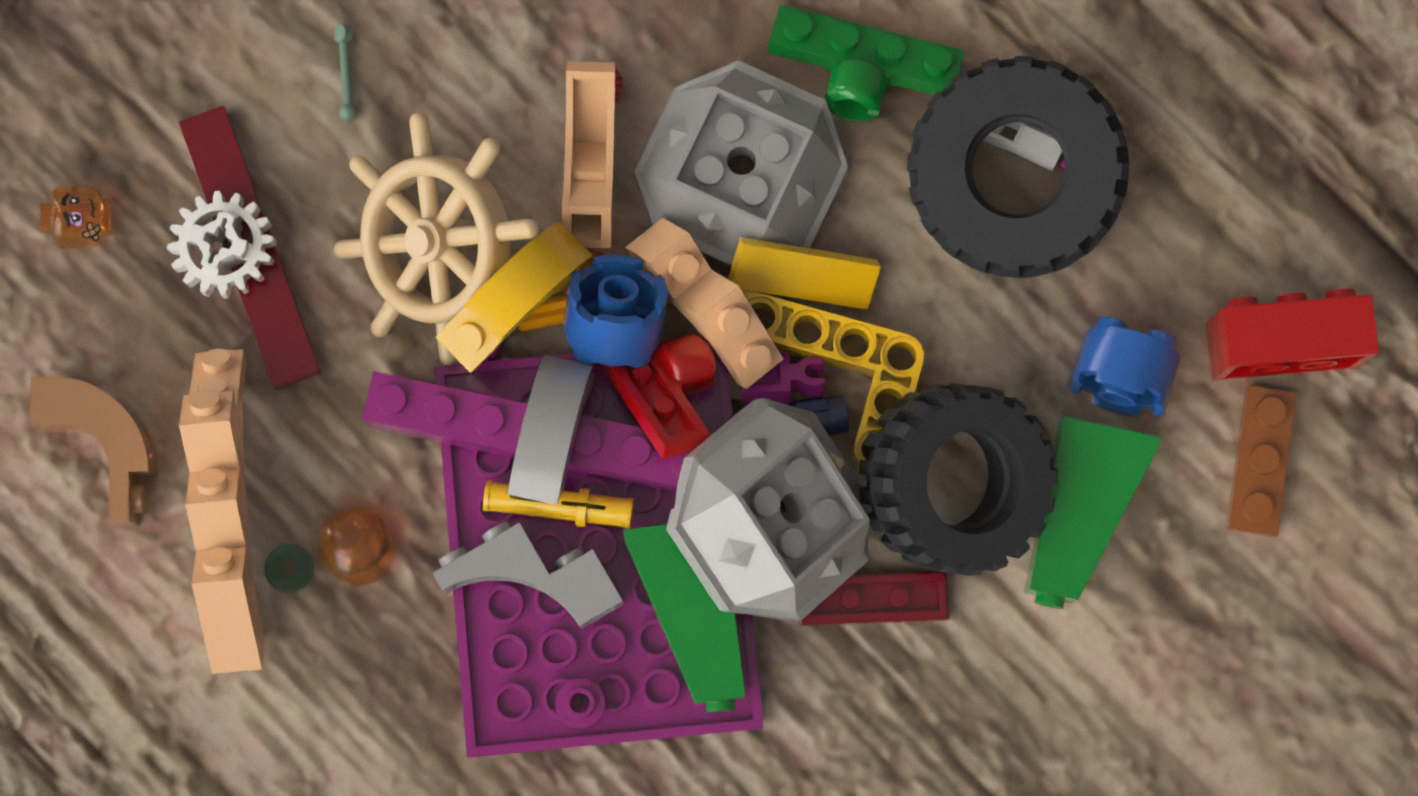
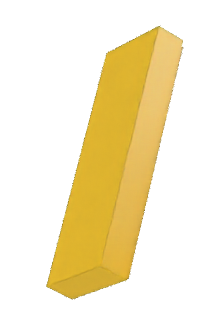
M740 237L728 280L737 284L741 290L868 310L881 265L877 259Z

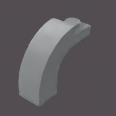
M544 355L521 427L507 492L508 495L553 505L558 504L564 491L579 420L593 386L595 373L592 372V365Z

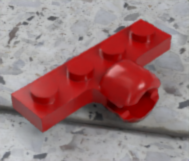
M690 333L665 340L659 344L658 349L652 354L651 361L642 368H634L628 365L609 366L600 364L662 460L693 451L709 437L710 432L685 397L705 391L714 384L713 374L717 369L712 349L704 337Z

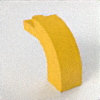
M560 221L552 224L526 244L483 284L464 304L465 307L435 338L470 373L475 371L536 308L550 296L565 287L575 269L580 271L594 255Z

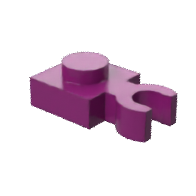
M780 353L783 357L781 362L749 388L741 387L742 405H748L753 400L762 398L779 403H791V392H800L802 395L812 398L825 395V378L809 377L823 375V358L815 356L806 357L796 364H789V353Z

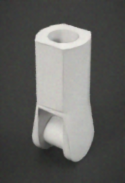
M1024 122L1006 124V126L1018 131L1014 141L1001 136L1005 125L996 128L983 139L984 142L1014 153L1050 171H1053L1062 152L1060 145L1051 134Z

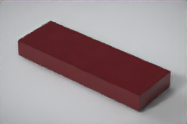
M925 571L853 574L801 620V626L948 621L947 573Z

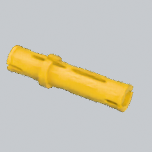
M487 480L485 485L483 510L486 512L496 511L531 517L575 521L578 527H586L587 523L625 527V529H631L634 498L631 497L621 498L591 494V489L580 488L579 492L563 491L558 504L553 505L508 495L509 484Z

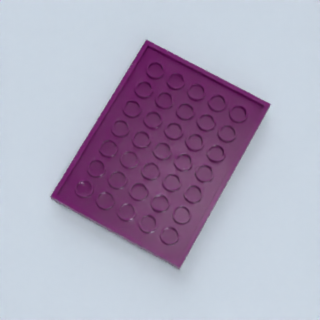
M713 349L712 352L717 368L713 374V386L705 391L685 396L710 432L709 436L733 417L728 369ZM572 353L548 355L579 362L573 357ZM544 356L485 361L471 373L462 364L434 366L435 383L441 386L528 404L534 380ZM599 363L592 364V372L595 373L593 386L581 415L641 427ZM441 443L450 552L465 546L467 552L485 543L482 538L484 533L503 522L508 521L510 527L520 523L549 574L558 570L554 562L567 553L581 548L583 554L593 549L624 603L623 606L581 629L571 614L556 600L524 584L510 581H483L454 590L453 597L467 758L764 729L753 615L735 613L745 699L735 700L736 709L706 713L705 704L695 705L626 546L623 532L625 527L587 523L586 527H578L575 521L531 517L496 511L486 512L483 510V497L487 480L509 484L514 458ZM568 470L564 491L579 492L580 488L591 489V494L634 498L631 529L665 525L668 523L671 509L675 508L676 492ZM577 678L588 679L596 683L605 697V710L600 720L594 725L582 729L573 728L565 724L558 716L555 707V700L559 689L566 682ZM576 694L571 699L573 711L583 713L589 708L590 701L587 695Z

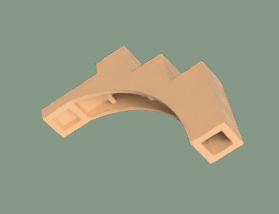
M212 349L207 352L195 353L189 395H183L179 421L180 433L189 468L185 506L196 550L191 584L212 674L262 669L265 642L252 563L245 490L243 392L247 363L244 349Z

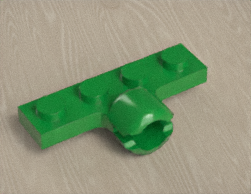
M779 5L767 53L829 70L830 79L825 100L830 112L842 120L862 123L878 116L885 89L888 86H901L933 95L937 91L940 93L952 82L950 79L959 74L965 50Z

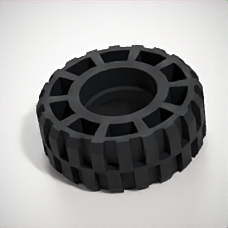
M1015 56L1014 59L1005 60L991 59L981 62V66L968 72L964 70L950 79L952 82L940 93L936 92L928 102V109L921 121H917L912 133L914 139L911 153H908L907 171H909L911 186L909 187L910 196L921 217L920 221L927 232L953 258L978 271L1001 277H1038L1062 270L1089 254L1099 245L1098 243L1115 224L1128 189V146L1122 126L1109 101L1104 98L1088 79L1067 69L1065 65L1051 60L1047 62L1033 59L1031 56ZM1024 122L1043 128L1056 139L1062 149L1065 160L1064 180L1056 196L1043 208L1027 214H1009L995 209L982 198L973 178V161L980 143L990 132L1009 123Z

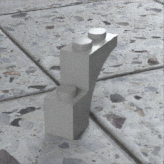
M508 521L495 526L482 535L485 543L469 552L463 546L448 553L439 560L442 568L433 572L438 584L446 594L460 587L483 581H510L533 587L561 604L571 614L581 629L624 605L593 549L583 554L581 548L567 553L554 562L558 570L549 574L520 523L510 527Z

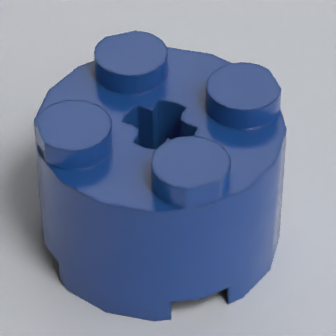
M619 254L594 257L591 266L582 269L580 272L575 269L572 272L568 286L563 326L566 340L573 348V357L586 365L599 363L609 366L628 365L634 368H642L651 361L652 354L659 347L668 298L666 282L661 274L656 279L653 274L642 269L643 261Z
M1100 317L1097 326L1090 327L1085 332L1069 387L1075 395L1081 394L1082 389L1092 394V405L1113 413L1138 417L1140 409H1152L1151 414L1155 418L1160 417L1165 413L1180 362L1179 353L1173 348L1175 338L1168 333L1158 330H1148L1144 334L1127 329V324L1119 319Z

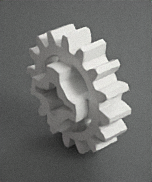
M220 191L214 192L213 203L207 204L200 196L195 197L198 209L192 213L182 207L179 212L186 220L183 226L173 224L169 228L179 237L178 241L167 244L168 251L172 254L180 255V258L171 264L173 269L177 273L188 271L183 281L190 288L201 281L200 292L207 297L213 293L215 287H218L220 295L224 299L230 298L231 287L237 286L244 294L248 293L249 288L246 281L252 277L262 282L265 278L258 270L260 265H273L274 263L273 258L265 253V249L276 246V240L273 236L263 234L272 227L271 222L267 217L256 219L261 209L254 202L248 204L243 209L244 199L238 193H234L229 203L225 201ZM214 216H217L216 220L204 226H200L206 220ZM242 220L249 225L252 231L253 244L243 240L240 235L243 229L241 225ZM227 237L232 243L229 249L221 248L218 253L212 247L214 242H223ZM191 246L201 250L203 254L200 263L203 266L201 270L196 266L192 258ZM241 263L244 264L239 270L227 274L229 269Z

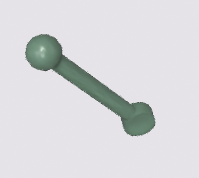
M338 24L334 30V39L339 43L343 100V105L339 109V116L344 122H352L358 113L356 107L352 105L349 43L353 37V30L349 25Z

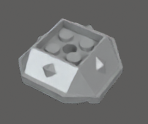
M738 60L674 88L634 170V177L653 225L661 218L668 220L689 232L704 257L731 269L740 237L811 248L845 178L848 165L825 99ZM736 156H746L753 161L755 167L748 174L738 175L729 169L728 163Z
M765 398L753 400L684 457L677 484L675 508L670 511L666 530L719 611L789 621L802 620L868 561L867 532L870 519L866 511V504L861 502L859 493L861 485L814 412ZM781 500L783 501L785 506L784 518L782 517L780 512Z

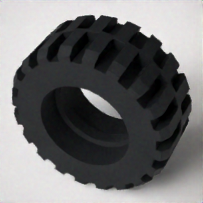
M934 384L922 388L921 393L909 392L899 398L897 403L900 408L899 410L887 408L878 419V423L883 426L879 433L870 432L864 444L871 449L869 459H860L859 474L866 475L867 487L859 488L862 504L871 505L873 511L868 513L869 524L872 530L884 532L881 536V542L890 551L901 553L902 559L909 563L944 573H956L965 576L981 575L984 570L995 572L1007 567L1009 562L1007 556L1017 559L1023 556L1030 549V545L1026 542L1029 537L1039 538L1046 528V523L1041 520L1045 511L1053 512L1056 498L1050 497L1051 484L1058 483V469L1050 468L1049 458L1053 457L1055 452L1051 440L1040 438L1039 434L1044 431V426L1037 416L1024 415L1027 411L1026 405L1015 397H1005L1001 390L964 384ZM958 432H966L977 441L984 452L988 465V485L984 498L975 512L956 525H948L938 517L930 503L927 492V473L930 462L940 445L952 435Z

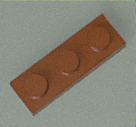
M1248 385L1245 388L1226 530L1271 538L1278 536L1296 405V392Z

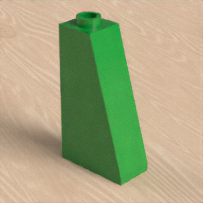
M1065 416L1058 422L1053 445L1055 455L1050 460V468L1058 469V483L1051 484L1050 497H1055L1056 501L1053 512L1045 511L1041 521L1046 523V528L1039 538L1034 539L1024 593L1036 595L1035 604L1063 609L1065 602L1073 603L1079 599L1159 447L1161 437Z
M667 524L623 530L628 551L695 705L705 704L706 713L736 709L735 700L745 699L735 613L719 611L667 532Z

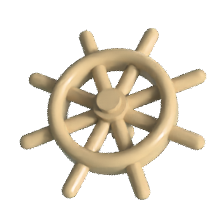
M416 112L412 114L409 122L413 158L397 163L383 175L361 155L354 156L350 160L349 166L351 171L371 192L362 214L360 238L338 241L334 246V253L341 259L363 257L372 283L385 300L371 324V332L374 336H386L400 314L419 322L435 323L436 334L438 335L465 307L464 304L477 290L509 261L511 241L531 239L539 233V225L533 219L508 221L501 198L485 176L500 151V143L497 139L492 137L484 139L469 163L453 156L433 155L429 119L425 113ZM436 178L445 181L454 188L441 210ZM416 182L421 212L404 196L406 191ZM468 205L474 219L463 221L459 217ZM395 215L408 227L406 233L393 234ZM478 248L476 265L464 255L467 249ZM408 252L412 258L404 271H402L395 253ZM448 267L466 284L465 288L454 298L451 297ZM427 269L429 271L432 298L416 289ZM438 341L441 362L448 366L457 363L458 360Z

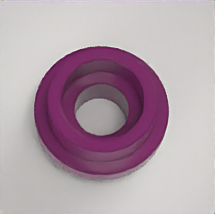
M577 678L566 682L559 689L555 700V707L560 719L568 726L578 729L588 728L597 723L602 717L605 710V697L596 683L588 679ZM576 694H585L589 698V708L583 713H577L571 708V699Z

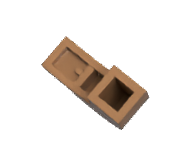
M30 377V426L41 432L76 431L93 436L103 448L108 461L109 522L118 526H139V513H145L146 489L144 484H139V477H158L155 451L141 422L120 401L87 382L66 377Z

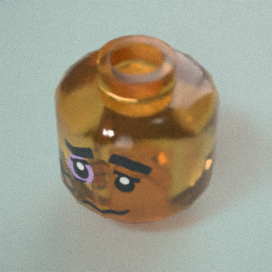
M95 186L55 187L50 195V203H40L41 232H51L53 244L60 249L96 248L102 243L103 236H111L110 198H102L100 190Z

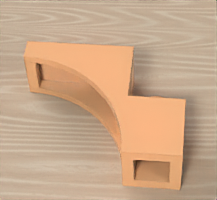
M567 61L566 127L562 224L586 248H611L615 156L616 62Z
M661 218L625 247L631 257L643 261L642 269L653 274L656 279L661 274L665 279L668 289L667 299L704 337L738 385L745 389L749 388L783 360V357L741 288L711 270L689 232Z

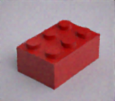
M1345 288L1326 292V298L1307 300L1306 293H1289L1277 296V303L1258 304L1257 297H1241L1228 300V307L1219 309L1218 313L1206 323L1212 381L1356 369L1379 354L1372 294L1356 296L1355 289Z

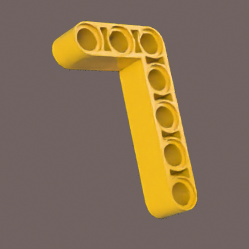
M742 290L753 310L764 309L772 315L774 323L766 331L779 352L789 353V355L800 358L821 357L825 365L872 378L852 448V460L854 466L859 470L860 459L866 460L861 452L862 445L866 442L870 432L879 433L883 427L878 423L881 414L875 408V399L880 395L890 394L898 400L909 392H915L924 361L922 345L916 338L905 333L766 294ZM810 322L816 325L821 335L816 342L804 344L794 336V328L800 323ZM849 335H857L865 341L867 351L862 356L850 357L842 351L840 346L841 340ZM896 348L907 350L912 355L913 366L907 370L893 368L889 364L888 353Z

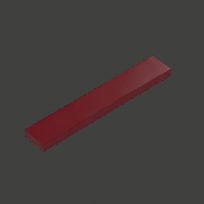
M223 105L179 121L207 203H213L215 191H220L228 203L234 193H238L244 199L243 209L248 204L254 202L261 209L256 219L265 217L225 106ZM242 220L241 225L243 229L240 235L243 240L253 244L252 231L249 225ZM270 229L263 233L264 235L272 236ZM227 237L222 242L223 248L229 249L232 245ZM274 246L265 249V253L273 258V265L261 264L258 269L265 279L259 282L251 277L246 281L249 292L244 294L239 288L238 290L272 386L275 390L322 373L277 248ZM241 263L231 268L232 273L239 270L244 264Z

